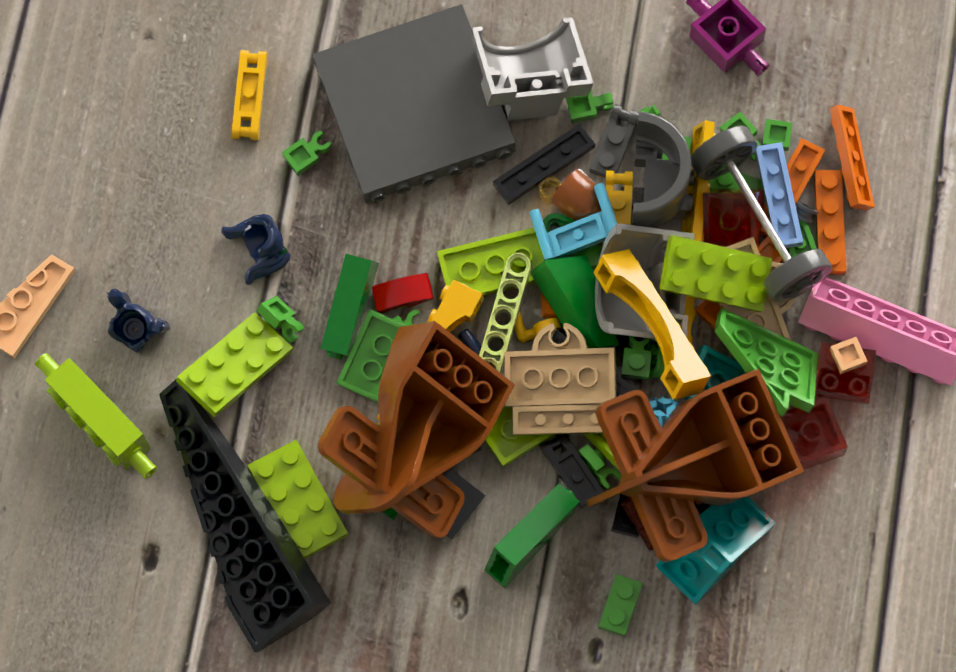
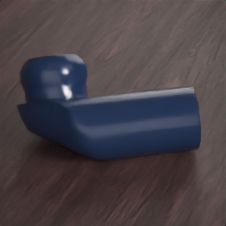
M468 328L460 332L458 338L461 342L479 355L482 346Z

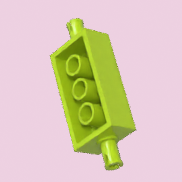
M48 353L41 355L36 360L35 366L47 376L44 380L49 386L46 391L52 397L51 399L61 410L64 409L70 416L69 418L79 429L84 426L83 430L88 435L87 437L98 448L103 445L101 449L116 467L121 464L127 470L130 466H133L145 480L157 471L158 467L145 455L151 447L143 433L70 358L60 366Z

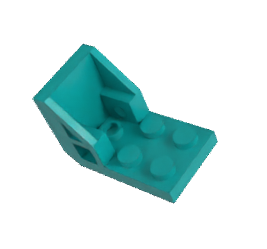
M749 497L727 505H711L699 515L708 536L706 545L670 562L659 560L655 565L695 605L706 596L748 549L776 525Z

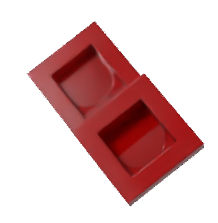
M427 273L406 276L372 286L376 309L381 314L405 305L413 307L434 299Z

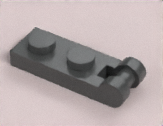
M614 104L592 161L590 173L606 178V170L618 173L638 122L639 112L634 110L629 112L623 110V106ZM619 119L628 122L626 128L617 125Z

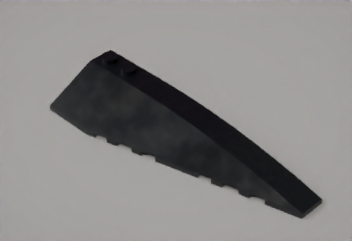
M175 379L159 396L169 427H173L176 436L174 442L177 451H181L185 465L182 467L185 476L189 477L193 488L190 492L203 532L207 533L210 541L209 551L211 557H215L219 572H217L220 584H224L227 596H225L227 606L253 651L257 653L310 621L331 602L274 508L240 457L203 406L181 387Z

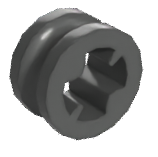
M797 201L795 205L797 206L798 219L813 224V216L818 214V210Z

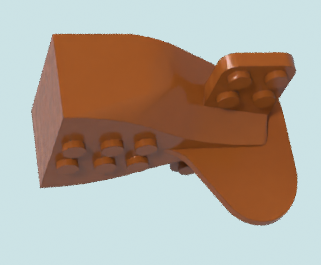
M436 321L399 327L392 342L379 385L378 407L380 426L354 407L342 406L335 410L318 441L319 453L345 473L334 493L333 501L335 507L344 514L375 513L391 507L430 537L439 538L446 536L464 503V493L441 473L470 456L481 446L491 432L515 384Z
M758 368L681 402L671 412L662 428L646 394L641 390L630 391L600 404L596 409V418L622 476L618 486L590 498L586 502L588 507H591L619 494L631 497L658 559L662 562H670L704 547L707 543L708 536L694 501L717 506L727 505L803 473L804 470Z

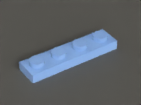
M782 142L757 146L755 155L769 221L785 248L802 246L803 239Z

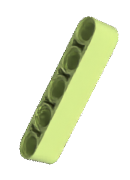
M514 253L506 261L479 354L482 359L493 365L500 373H502L505 352L509 349L531 273L530 260L523 253ZM515 261H522L526 264V269L522 273H515L511 270V265ZM507 287L517 288L519 291L518 296L514 299H507L503 295ZM502 312L508 313L511 316V321L507 325L498 324L496 322L498 314ZM495 338L501 339L504 343L503 348L497 352L488 348L489 342Z

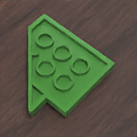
M721 308L716 316L715 333L746 373L759 368L779 415L783 416L787 412L789 404L809 413L815 401L818 353Z

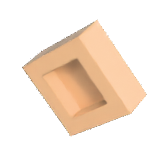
M857 337L830 347V352L840 374L867 364V359Z

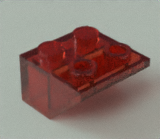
M821 342L818 349L815 396L869 404L876 350L862 348L867 364L840 374L830 352V347L835 344Z

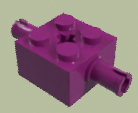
M706 0L686 1V4L699 16L691 24L689 37L724 73L739 61H743L756 76L762 75L761 70L764 73L768 69L770 64L754 50L764 41L766 27L739 0H720L713 7Z

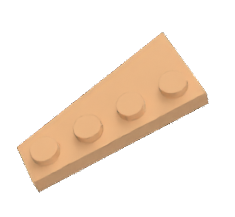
M51 255L31 272L18 288H13L7 294V297L0 303V350L14 359L76 272L74 267Z

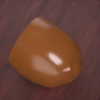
M581 169L572 172L561 183L552 198V202L557 209L575 221L602 211L594 190L596 184Z

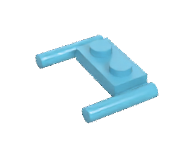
M604 183L594 186L601 212L552 230L549 233L546 232L540 210L534 209L529 212L544 260H551L557 257L560 259L605 241L610 230L618 223Z

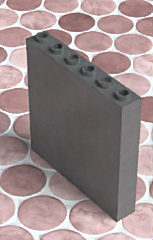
M462 4L313 54L316 70L365 203L370 201L372 203L380 202L388 195L406 193L412 187L420 184L423 186L430 185L438 178L444 176L453 177L460 174L464 169L470 167L474 169L486 165L488 161L494 159L503 160L516 152L515 140L502 106H487L481 86L483 75L471 37L472 29Z

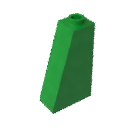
M345 254L320 348L327 350L326 356L342 360L343 355L349 356L358 334L379 263Z
M587 255L544 260L530 271L534 281L561 324L564 326V323H568L577 328L586 339L588 349L615 348L619 345L616 334L605 333L599 326L595 310L596 278Z
M558 484L493 548L484 570L501 586L506 588L575 513L580 502L576 499L575 494Z

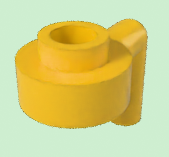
M520 311L514 328L518 341L521 343L535 339L540 330L552 323L555 324L556 330H562L558 318L540 321L533 325V328L526 330Z

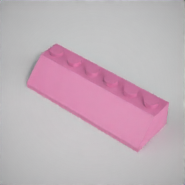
M828 277L812 288L798 321L805 328L827 334L831 339L838 342L857 337L863 352L878 355L882 360L889 363L895 362L906 367L912 373L924 374L939 384L952 386L956 377L955 329Z

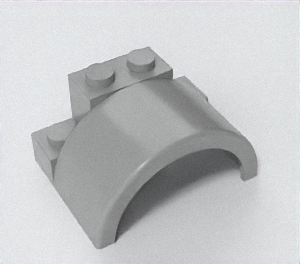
M562 18L560 24L545 37L514 47L492 45L482 37V26L472 28L471 37L483 75L481 86L487 106L502 105L507 121L556 116L563 98L589 95L593 86V80L573 18Z
M620 223L615 225L605 239L599 260L602 255L630 249L687 338L688 315H684L686 296L659 290L664 261H655L660 249L664 252L665 257L668 236L675 235L694 240L695 233ZM596 278L595 310L600 328L608 334L649 338L657 342L647 324L635 310L613 293H606Z

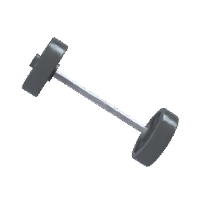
M735 126L716 134L700 145L691 156V166L701 180L715 179L729 172L732 174L784 260L783 264L766 277L763 286L773 302H786L804 294L822 282L830 274L832 264L822 249L808 250L791 258L737 168L754 154L758 143L748 127Z

